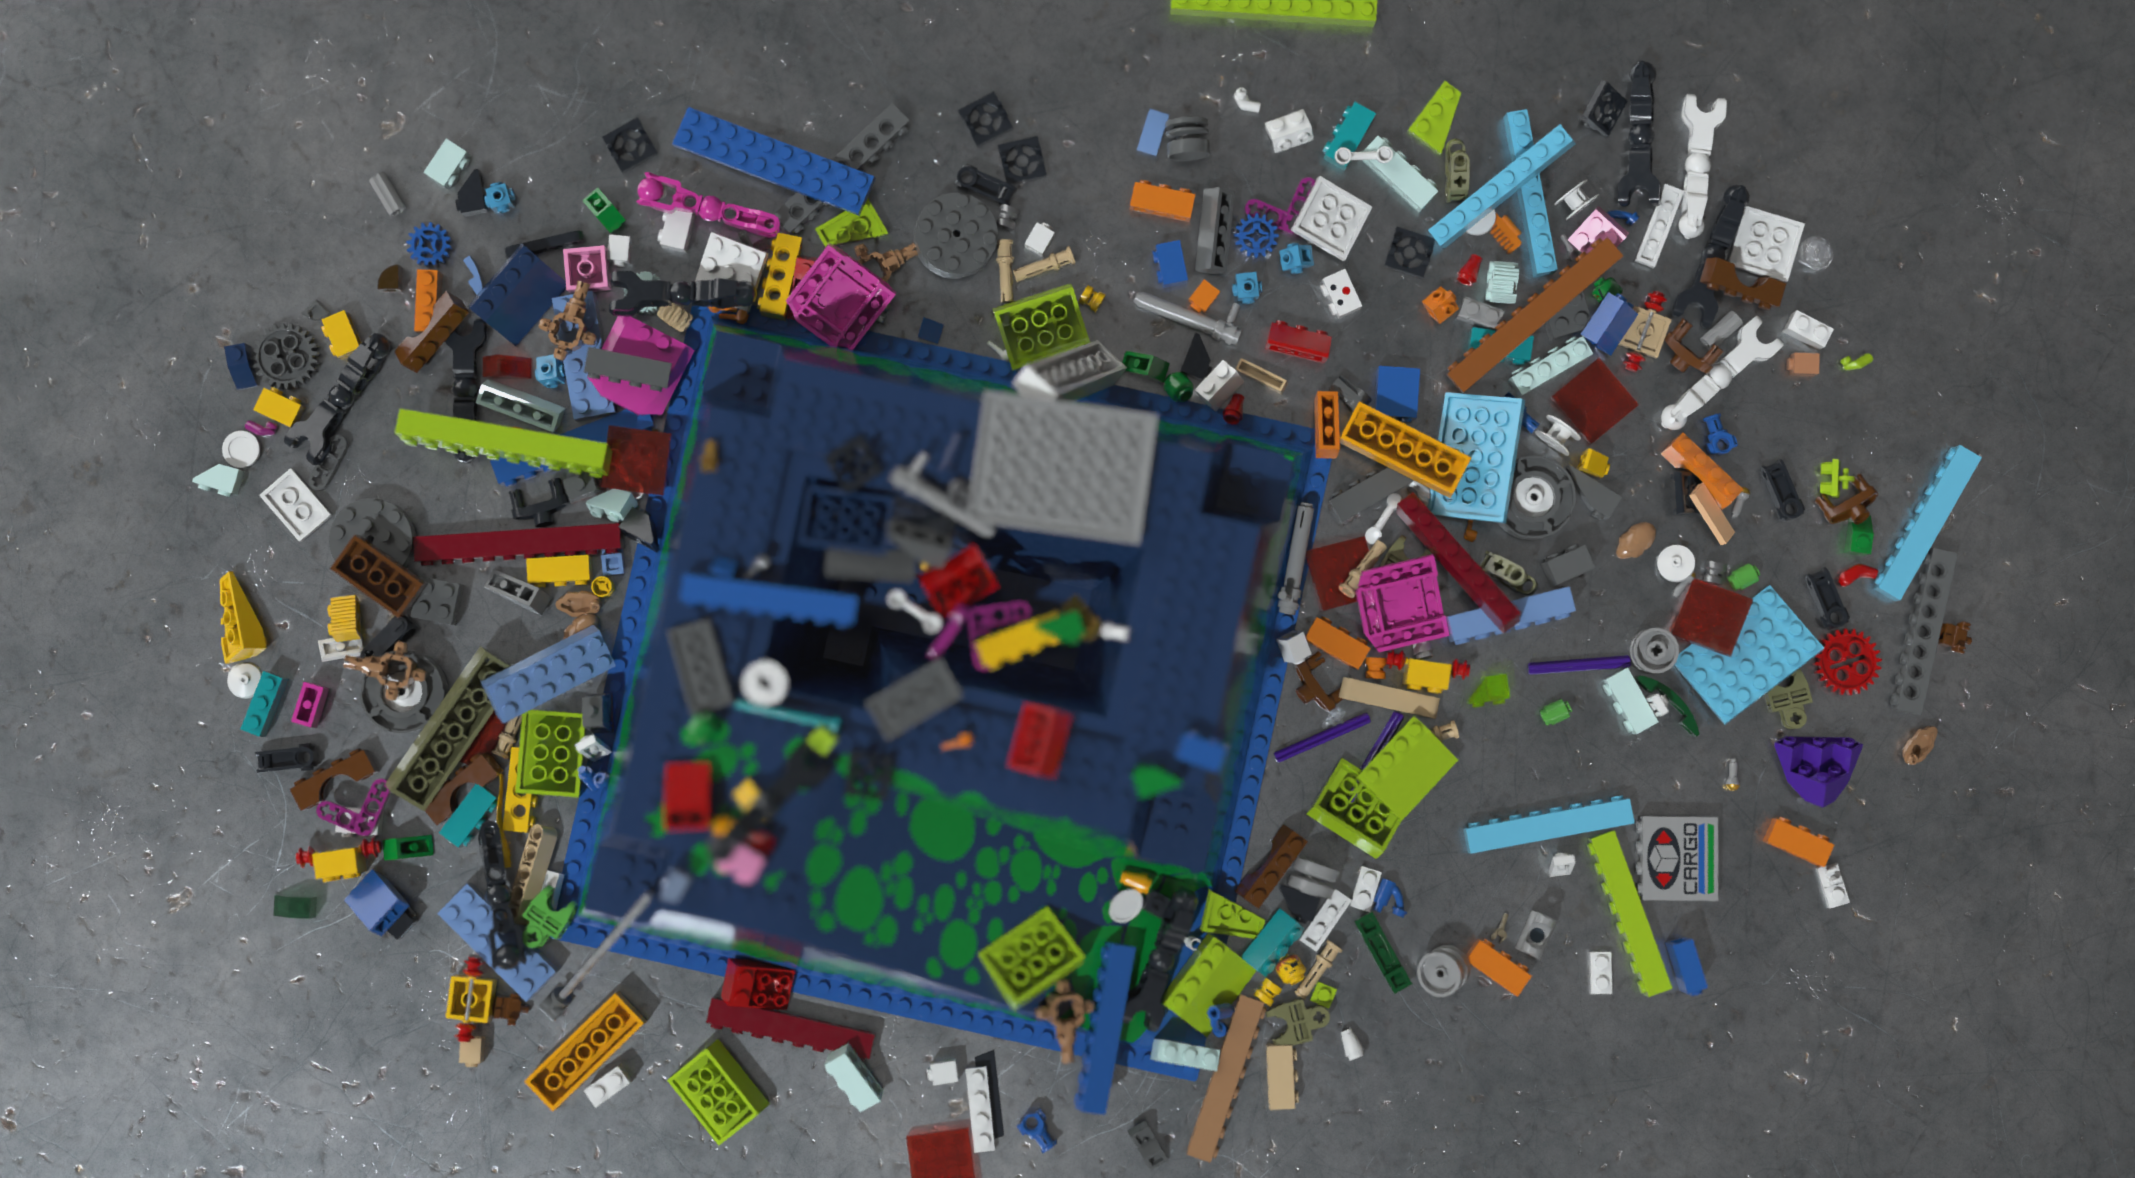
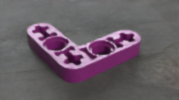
M1309 177L1300 181L1287 212L1260 200L1251 199L1245 205L1246 216L1250 214L1252 218H1255V214L1258 213L1260 218L1262 213L1256 211L1252 214L1250 213L1251 209L1248 207L1256 204L1258 205L1257 209L1263 211V207L1267 208L1264 213L1266 221H1269L1267 219L1269 212H1276L1279 219L1276 222H1272L1271 226H1277V230L1294 235L1296 233L1288 229L1289 225L1286 224V222H1291L1293 218L1290 212L1296 216L1299 215L1300 212L1295 210L1294 203L1296 201L1305 203L1306 198L1297 195L1298 193L1300 195L1303 194L1305 188L1302 185H1306L1308 182L1311 183V188H1313L1316 181ZM1311 190L1308 191L1306 197L1309 196Z
M1017 602L980 607L970 612L968 620L974 663L978 669L988 670L990 667H983L981 663H978L980 657L976 653L975 636L979 633H984L987 638L991 637L989 626L1026 621L1031 614L1030 607L1026 603ZM1018 606L1027 609L1024 618H1020L1019 615H1012L1013 620H1009L1007 607H1012L1011 611H1017ZM996 609H1003L1005 611L1006 617L1004 620L997 621L994 619L993 613ZM975 612L984 615V619L981 620V627L986 625V630L979 629L973 632V627L977 628V622L975 620L972 621V617L976 615Z
M962 604L957 607L950 618V623L926 656L929 660L935 662L940 658L971 612Z
M381 778L373 782L360 813L331 801H323L319 803L316 809L318 817L358 835H371L377 827L391 791L387 788L386 791L381 792L379 797H383L382 801L378 798H372L373 794L378 795L380 789L377 788V785H382L383 782L386 783L387 779ZM372 801L377 802L379 805V810L376 813H371L368 810V805ZM329 805L331 811L337 812L338 809L340 811L336 814L335 820H333L335 815L326 814L325 816L322 808ZM346 812L352 818L351 822L347 825L341 822V815ZM364 814L375 817L374 820L369 819L367 825L370 829L363 832V828L360 825L361 823H366L368 817H364Z

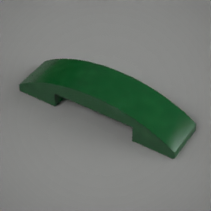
M1641 675L1634 677L1635 681L1647 693H1652L1656 689L1662 696H1666L1669 703L1683 716L1678 723L1692 737H1697L1700 734L1692 712L1673 690L1655 679Z
M1371 911L1355 920L1354 923L1393 993L1396 994L1412 985L1374 913Z

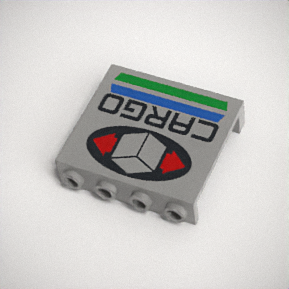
M1639 816V820H1636V833H1639V841H1636V853L1639 854V862H1636V874L1639 875V883H1636V890L1640 900L1718 901V817Z

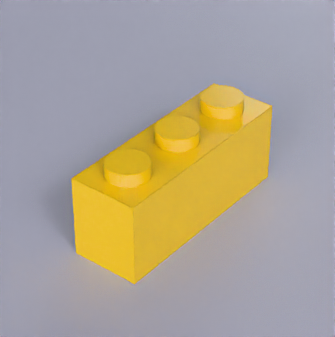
M590 555L526 559L527 583L538 588H545L546 584L554 583V587L567 586V582H575V585H588L587 581H593L592 556Z

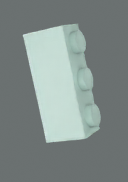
M1623 668L1603 680V689L1608 696H1612L1615 702L1613 707L1618 714H1622L1625 719L1623 724L1629 733L1638 734L1658 723L1656 716L1628 668Z
M1154 1038L1150 1059L1217 1071L1220 1050Z
M849 1043L828 1054L825 1062L827 1072L835 1078L839 1088L847 1094L850 1103L856 1106L859 1112L881 1102L884 1090Z

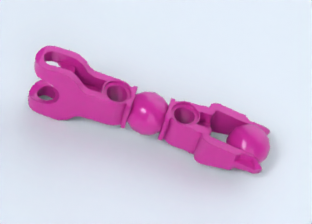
M645 172L646 178L639 183L637 188L640 199L636 202L639 205L649 206L668 214H672L676 210L687 213L695 212L696 215H700L706 221L718 220V222H721L722 220L727 225L767 239L775 238L780 231V221L774 214L735 204H726V202H722L716 196L708 195L703 197L700 194L699 197L696 193L682 188L678 180ZM663 185L677 189L672 197L673 203L671 205L657 202L663 196ZM694 198L696 200L695 206H686V199ZM733 210L736 212V217L728 219L725 217V212ZM772 224L774 227L769 229L765 225Z

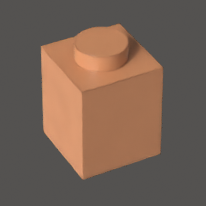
M1820 353L1791 354L1786 364L1789 376L1814 377L1818 375Z

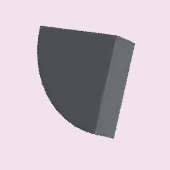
M317 299L302 312L305 317L317 321L332 315Z

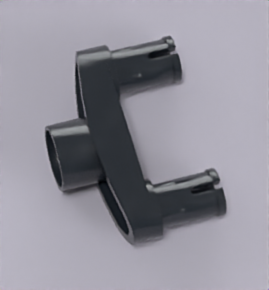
M554 478L555 481L553 479L548 481L552 494L551 500L525 506L521 489H515V492L513 490L509 491L513 507L511 510L513 519H533L537 528L553 524L551 514L562 510L569 504L567 495H564L561 478Z

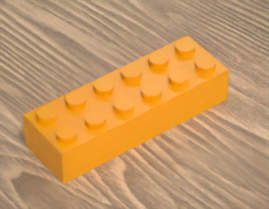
M1358 402L1340 437L1341 444L1450 499L1471 460V457L1361 402Z
M619 991L614 993L524 1082L552 1112L555 1111L625 1044L647 1020Z

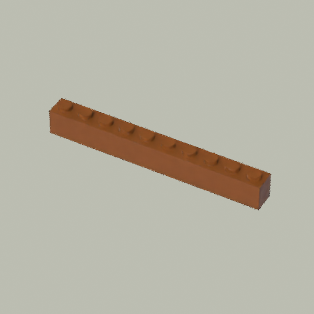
M1608 237L1604 240L1601 238L1596 240L1591 245L1593 249L1588 254L1585 251L1575 258L1577 263L1574 266L1570 267L1567 265L1559 272L1560 278L1556 281L1551 279L1543 286L1545 290L1540 295L1537 292L1527 299L1529 304L1526 307L1522 308L1519 306L1511 313L1512 319L1508 322L1503 320L1495 327L1497 331L1492 336L1489 333L1479 341L1481 345L1477 349L1471 347L1463 354L1465 357L1463 361L1459 363L1456 360L1447 368L1450 371L1446 374L1447 377L1461 393L1470 388L1623 257V254Z

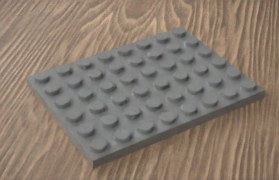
M985 391L966 520L1139 545L1158 415Z

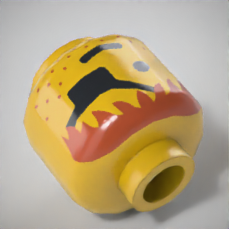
M1287 953L1279 960L1275 967L1277 974L1285 984L1290 983L1292 986L1305 978L1306 967L1298 955H1289Z

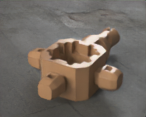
M914 242L901 250H889L883 254L873 252L868 255L867 252L869 250L863 243L855 247V253L857 257H860L859 263L864 264L874 258L878 261L884 275L881 279L885 282L890 279L892 272L900 269L901 265L905 264L904 261L918 255L916 250H912L915 248Z
M577 281L573 298H570L569 303H566L563 313L554 316L553 322L546 318L541 319L538 327L543 331L549 332L548 337L550 341L558 346L554 351L555 359L564 361L568 354L567 349L576 351L582 347L583 341L587 345H595L597 336L587 331L588 328L583 321L586 311V303L584 301L590 284ZM563 321L579 325V331L573 343L557 339L556 335L559 331L560 323Z
M397 642L395 644V655L387 653L382 657L370 656L364 657V659L346 655L344 660L350 661V663H343L345 669L359 670L369 677L377 678L380 684L389 686L386 689L385 696L386 699L394 701L397 700L400 693L398 688L406 689L413 684V679L414 681H425L427 676L425 670L416 668V662L413 658L405 657V653L408 652V645L404 642ZM391 659L407 662L406 666L408 667L403 683L387 680L386 673Z
M1066 979L1059 980L1056 983V991L1058 992L1048 995L1045 999L1046 1006L1037 1007L1035 1009V1016L1041 1020L1047 1019L1056 1027V1039H1058V1043L1061 1045V1062L1069 1063L1071 1061L1073 1063L1075 1062L1073 1044L1077 1037L1076 1026H1080L1083 1022L1085 1013H1090L1094 1010V1003L1091 1000H1083L1074 992L1069 991L1070 984ZM1061 1000H1073L1072 1009L1074 1013H1072V1017H1069V1019H1056L1057 1010L1055 1006H1058L1057 1003L1061 1002Z

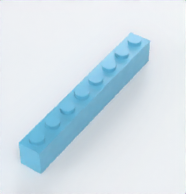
M1527 109L1507 112L1503 118L1512 162L1534 145ZM1538 174L1517 191L1533 278L1552 275L1558 270L1540 174Z
M1558 125L1428 231L1438 244L1445 249L1576 143L1565 129Z
M1961 445L1954 448L1951 447L1945 456L1947 460L1944 466L1941 465L1935 473L1936 480L1925 491L1927 496L1924 501H1920L1916 506L1915 512L1917 513L1915 517L1907 522L1904 528L1907 531L1903 537H1899L1894 545L1896 550L1893 555L1890 554L1887 557L1883 573L1880 572L1874 580L1876 585L1873 589L1893 601H1900L1982 458Z
M1623 795L1611 797L1609 802H1603V799L1590 801L1591 805L1583 806L1582 803L1571 804V809L1562 810L1561 806L1550 808V812L1542 814L1541 810L1529 812L1530 816L1521 817V814L1509 816V820L1501 821V818L1488 820L1489 824L1481 825L1480 822L1468 823V828H1463L1467 851L1471 854L1634 824L1630 799H1624Z

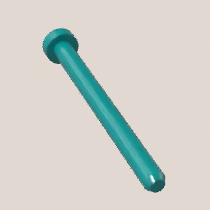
M740 700L736 701L735 707L741 710L817 726L823 724L825 727L831 728V731L837 733L840 718L834 717L831 720Z

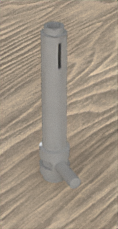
M1144 291L1142 293L1137 292L1134 299L1137 307L1212 335V338L1216 340L1222 339L1229 345L1231 343L1237 345L1242 332L1237 325H1234L1240 309V305L1233 303L1226 321L1210 318Z
M921 452L910 470L900 466L895 468L890 477V481L893 482L895 487L903 488L905 493L917 496L984 537H990L994 533L995 525L967 521V506L960 509L953 508L948 503V495L922 480L918 472L929 458L924 452Z
M1301 502L1297 508L1284 585L1279 593V598L1281 599L1278 601L1280 613L1295 615L1296 610L1299 608L1297 602L1298 598L1301 597L1300 585L1314 513L1313 504Z

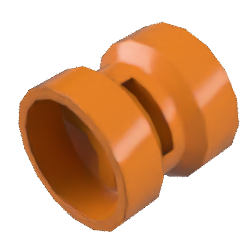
M1366 657L1368 670L1365 672V678L1386 679V673L1383 671L1386 665V658Z

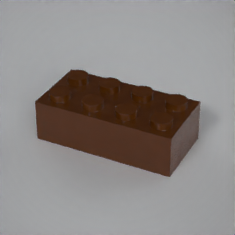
M354 535L330 567L333 572L397 618L405 616L427 585L425 581L361 535Z

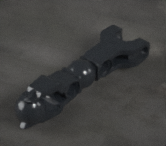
M1642 60L1632 67L1630 73L1631 81L1633 82L1630 94V124L1632 128L1629 131L1628 137L1631 145L1629 151V171L1618 183V202L1621 207L1629 206L1632 194L1641 188L1648 191L1649 201L1653 206H1660L1662 199V185L1652 173L1653 147L1651 144L1655 137L1652 128L1655 104L1653 82L1656 79L1657 73L1653 64Z
M1732 185L1726 189L1723 198L1724 205L1715 219L1708 245L1702 251L1703 261L1699 264L1691 287L1676 296L1671 310L1673 317H1680L1689 304L1696 305L1701 311L1700 325L1706 329L1712 325L1719 308L1718 303L1714 297V290L1708 289L1707 284L1701 283L1700 279L1707 258L1718 257L1726 261L1728 259L1727 250L1730 249L1741 223L1743 209L1750 200L1749 192L1743 185Z
M614 271L610 274L612 285L628 290L627 295L623 299L610 302L609 312L614 316L631 317L639 313L644 307L672 306V303L680 307L688 306L690 303H692V306L716 307L719 309L737 306L746 307L755 302L757 297L756 287L746 280L735 281L716 278L714 280L691 281V284L680 280L671 284V281L642 280L632 271Z
M481 318L475 319L473 330L469 335H458L456 327L444 341L453 350V378L455 379L452 386V392L455 396L453 398V418L477 422V403L475 399L478 393V384L475 381L477 380V356L488 340L487 323ZM458 451L457 454L453 453L454 458L462 463H471L476 458L466 455L464 451Z
M380 333L370 334L348 357V363L341 372L339 379L336 380L339 384L334 385L328 392V400L324 398L307 420L294 423L285 435L284 443L290 448H298L306 440L310 441V448L306 454V459L312 465H320L331 452V435L346 413L344 409L349 408L353 404L354 394L359 395V392L365 388L367 383L377 376L391 345V342L385 335Z
M802 741L787 756L784 765L785 773L766 792L756 796L754 803L733 821L723 836H716L710 840L707 847L709 861L711 863H726L730 861L735 854V850L744 845L768 819L777 816L780 809L796 793L803 789H817L831 775L834 769L829 764H825L818 770L807 767L804 762V755L810 749V745L806 741Z
M486 821L480 826L478 843L487 882L485 899L491 906L490 911H493L492 929L488 933L491 966L494 970L498 966L504 970H512L520 962L525 965L527 959L523 948L521 927L514 923L512 912L509 908L512 892L506 885V879H504L505 867L499 826L494 821ZM485 834H490L492 837H486ZM493 870H497L501 874V877L498 879H493L490 877L489 873ZM504 911L507 914V918L499 920L496 917V913ZM507 932L515 934L516 946L513 944H503L498 949L496 948L495 935L498 933L506 934Z
M1181 886L1173 894L1172 900L1161 919V925L1154 943L1156 948L1149 954V964H1146L1136 988L1127 994L1122 1023H1130L1136 1013L1146 1011L1144 1025L1147 1030L1156 1032L1159 1029L1165 1015L1160 1000L1169 977L1167 971L1171 970L1174 966V955L1178 954L1186 935L1190 933L1194 910L1198 904L1194 891Z

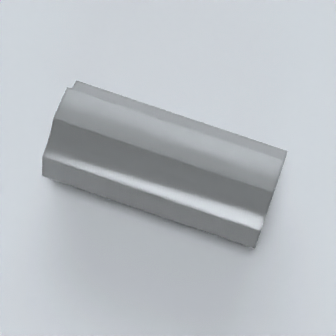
M378 173L369 180L391 217L398 215L406 209L386 173Z
M1731 310L1700 338V341L1708 350L1713 344L1719 346L1743 324V321Z

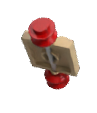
M1653 291V293L1647 294L1650 297V301L1644 302L1648 310L1634 306L1633 310L1638 313V316L1618 344L1633 350L1626 353L1629 357L1628 361H1623V364L1626 365L1625 369L1637 372V370L1643 369L1640 366V362L1646 359L1642 354L1655 359L1659 356L1672 320L1656 314V312L1664 310L1661 306L1662 302H1667V299L1664 298L1665 295L1661 292Z

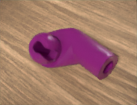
M251 420L245 424L246 430L256 435L264 436L274 435L278 427L277 424L270 421L267 422L266 427Z

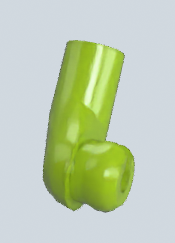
M1866 353L1852 361L1850 356L1841 359L1840 362L1843 365V369L1855 370L1861 369L1873 362V357L1870 353Z

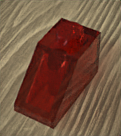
M499 354L483 357L484 378L531 379L532 358Z

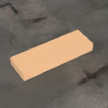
M1704 482L1700 483L1689 496L1720 545L1727 544L1735 531Z

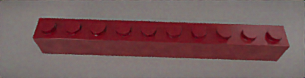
M620 523L416 536L413 537L414 562L421 563V566H433L434 562L441 561L442 565L454 564V560H462V563H475V559H483V562H494L495 558L503 557V561L516 560V556H524V559L536 558V555L557 557V554L565 553V556H575L577 552H585L586 555H598V551L606 550V554L619 553L618 549H624V535L619 528Z

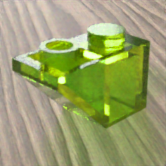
M1507 674L1483 677L1466 699V704H1472V708L1485 706L1484 702L1492 701L1493 705L1504 704L1505 699L1510 698Z

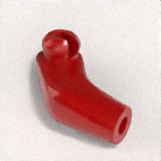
M1856 564L1841 573L1838 582L1841 586L1846 587L1858 578L1875 579L1878 575V569L1864 564Z

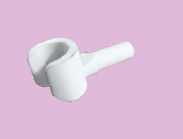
M990 340L987 342V345L995 350L1002 360L1009 361L1006 349L1002 351L1001 348Z
M1194 936L1185 937L1183 942L1188 948L1195 951L1197 949L1192 947V942L1195 940L1200 942V940Z

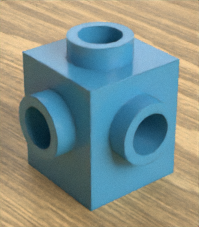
M496 182L491 184L490 188L485 189L487 194L484 196L485 203L495 213H505L515 207L513 201L516 200L514 191L505 183ZM501 195L499 199L495 198V196Z
M1292 243L1288 244L1286 249L1279 251L1282 271H1291V274H1298L1304 272V268L1314 266L1311 245Z
M1257 272L1235 275V284H1232L1233 296H1237V301H1242L1243 304L1255 303V300L1259 298V294L1262 293V283L1257 281Z
M554 354L536 358L537 369H535V377L538 382L546 388H556L560 384H565L566 374L563 361L555 359Z

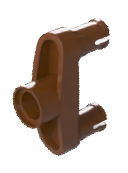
M1682 318L1676 328L1665 337L1666 343L1676 353L1670 360V363L1683 373L1691 365L1708 374L1713 369L1712 365L1724 351L1716 344H1713L1703 358L1698 357L1682 343V338L1693 327L1691 323Z
M1858 474L1857 477L1854 476L1855 481L1851 482L1859 491V494L1838 506H1834L1826 494L1816 498L1815 503L1823 511L1824 517L1830 524H1836L1847 519H1851L1854 524H1860L1869 517L1870 512L1867 510V507L1877 499L1879 493L1874 486L1868 484L1862 474Z
M1317 651L1304 662L1295 665L1296 673L1302 683L1301 686L1295 689V692L1304 704L1314 700L1323 710L1330 712L1343 700L1339 698L1341 686L1327 695L1314 678L1311 671L1325 663L1324 657L1316 661L1322 655Z

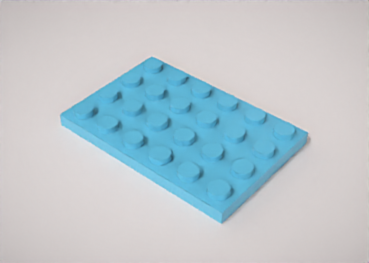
M1445 393L1438 441L1471 457V460L1451 499L1430 489V499L1427 508L1434 516L1506 523L1525 406L1524 399Z
M1769 585L1679 653L1674 666L1722 723L1726 725L1823 651L1824 647Z

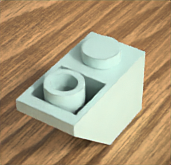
M218 464L194 477L192 482L199 484L198 488L207 491H210L211 488L218 489L217 494L230 497L231 493L238 495L245 471Z
M615 488L593 497L585 503L591 515L599 519L601 517L609 519L614 523L622 522L631 508H637L638 506L631 492Z

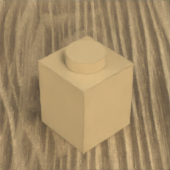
M474 1036L475 1039H471V1042H460L459 1063H465V1067H478V1064L484 1062L485 1036Z

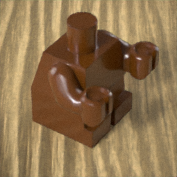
M1965 621L1958 622L1956 626L1942 623L1938 645L1949 646L1952 652L1964 654L1965 644L1970 645L1972 643V638L1967 636L1970 630L1968 627L1971 624Z
M511 993L510 996L495 995L493 1017L507 1019L508 1026H516L520 1013L528 1014L529 1005H521L518 993Z

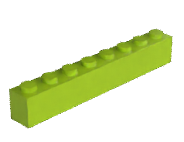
M1609 830L1588 838V851L1591 856L1594 855L1596 863H1594L1596 873L1601 875L1603 879L1601 886L1604 894H1608L1611 902L1608 903L1612 915L1615 914L1617 917L1616 928L1619 934H1623L1625 939L1623 947L1627 954L1630 953L1632 958L1630 966L1633 973H1637L1640 980L1637 982L1641 994L1644 993L1645 996L1651 997L1673 989L1615 830Z

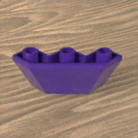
M1785 736L1776 741L1774 745L1787 782L1805 801L1822 808L1833 803L1847 786L1863 748L1862 743L1856 742L1855 739L1850 737Z

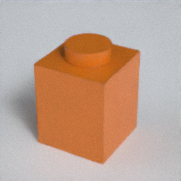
M1204 279L1189 298L1190 307L1195 312L1205 314L1221 291Z

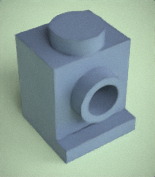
M674 866L669 872L672 877L668 875L662 884V887L665 889L661 895L664 900L671 903L673 901L677 903L693 878L690 874Z

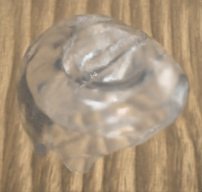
M1812 236L1799 243L1796 258L1799 263L1810 269L1821 270L1826 268L1832 261L1833 250L1824 238Z

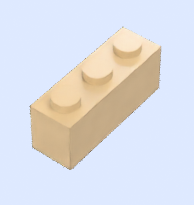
M1266 1044L1269 1109H1295V1103H1299L1298 1091H1294V1082H1298L1297 1069L1293 1070V1061H1297L1296 1048L1292 1049V1045L1275 1046L1273 1044Z

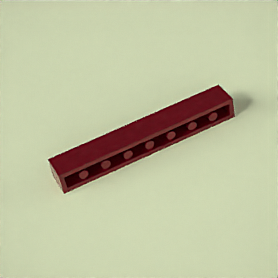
M1414 492L1397 503L1396 514L1503 634L1520 622L1521 612Z
M715 996L711 998L706 1023L711 1024V1028L723 1030V1027L731 1028V1032L743 1034V1031L750 1032L752 1037L760 1039L768 1036L772 1037L771 1041L784 1043V1040L790 1041L792 1046L800 1048L808 1045L812 1046V1050L817 1052H824L825 1049L835 1051L849 1043L863 1062H865V1059H870L876 1032L773 1009L728 1006L721 998Z

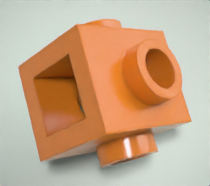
M1441 286L1422 301L1428 314L1439 324L1459 309L1455 302L1457 298L1451 290L1447 292Z

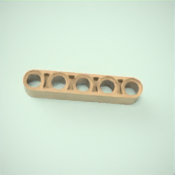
M1346 677L1342 679L1339 698L1432 719H1436L1440 698Z
M535 824L530 829L511 890L512 898L509 908L511 909L515 924L526 926L530 923L522 915L532 900L541 892L558 836L554 827Z

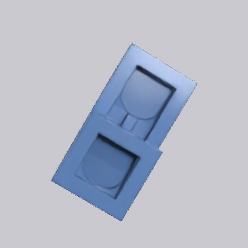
M1149 109L1137 150L1157 156L1165 131V122L1168 121L1169 114Z
M469 255L463 261L474 276L468 283L477 295L485 286V282L476 261Z
M618 549L619 553L606 554V550L602 551L603 576L624 574L623 549Z

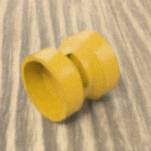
M1087 285L1078 303L1083 306H1089L1096 313L1106 294L1096 292L1092 286Z
M599 576L593 580L591 589L595 595L607 598L614 593L615 585L611 579Z
M1265 978L1262 982L1263 986L1257 989L1254 995L1271 1007L1275 996L1279 995L1282 989L1268 978Z

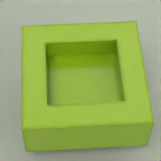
M821 724L807 742L825 755L839 737Z
M1318 981L1310 1001L1329 1009L1337 989Z

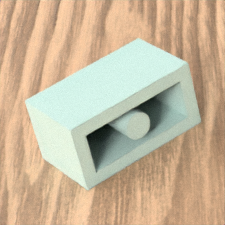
M445 139L423 173L446 189H449L450 186L453 187L457 183L460 171L469 165L471 155L450 140Z

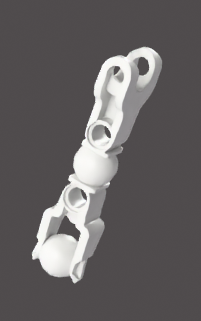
M1687 94L1683 100L1681 119L1689 129L1688 158L1685 162L1687 174L1685 175L1684 193L1681 200V218L1678 225L1685 239L1695 238L1704 231L1703 214L1708 199V173L1711 169L1709 156L1712 150L1714 129L1726 117L1727 100L1725 98H1718L1713 104L1712 112L1708 113L1699 110L1695 95Z
M1755 316L1738 330L1735 348L1720 362L1712 365L1713 369L1687 390L1675 404L1664 408L1661 415V425L1671 430L1681 429L1687 422V416L1705 405L1720 389L1726 388L1731 383L1732 378L1750 362L1768 360L1783 347L1784 343L1780 339H1776L1770 344H1763L1758 341L1756 331L1763 321L1759 316Z

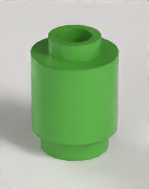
M1748 563L1731 572L1727 579L1734 591L1743 590L1759 581L1760 572L1755 565L1752 566Z
M1559 699L1544 706V709L1539 711L1546 726L1550 724L1553 726L1570 718L1569 713L1572 712V709L1567 700L1563 702L1562 699Z

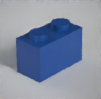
M1180 240L1156 244L1155 251H1152L1154 263L1159 265L1160 271H1156L1158 283H1162L1163 288L1188 283Z
M1190 731L1189 734L1182 733L1174 758L1219 773L1227 750L1226 747L1221 746L1222 741L1210 738L1209 741L1201 739L1202 734Z

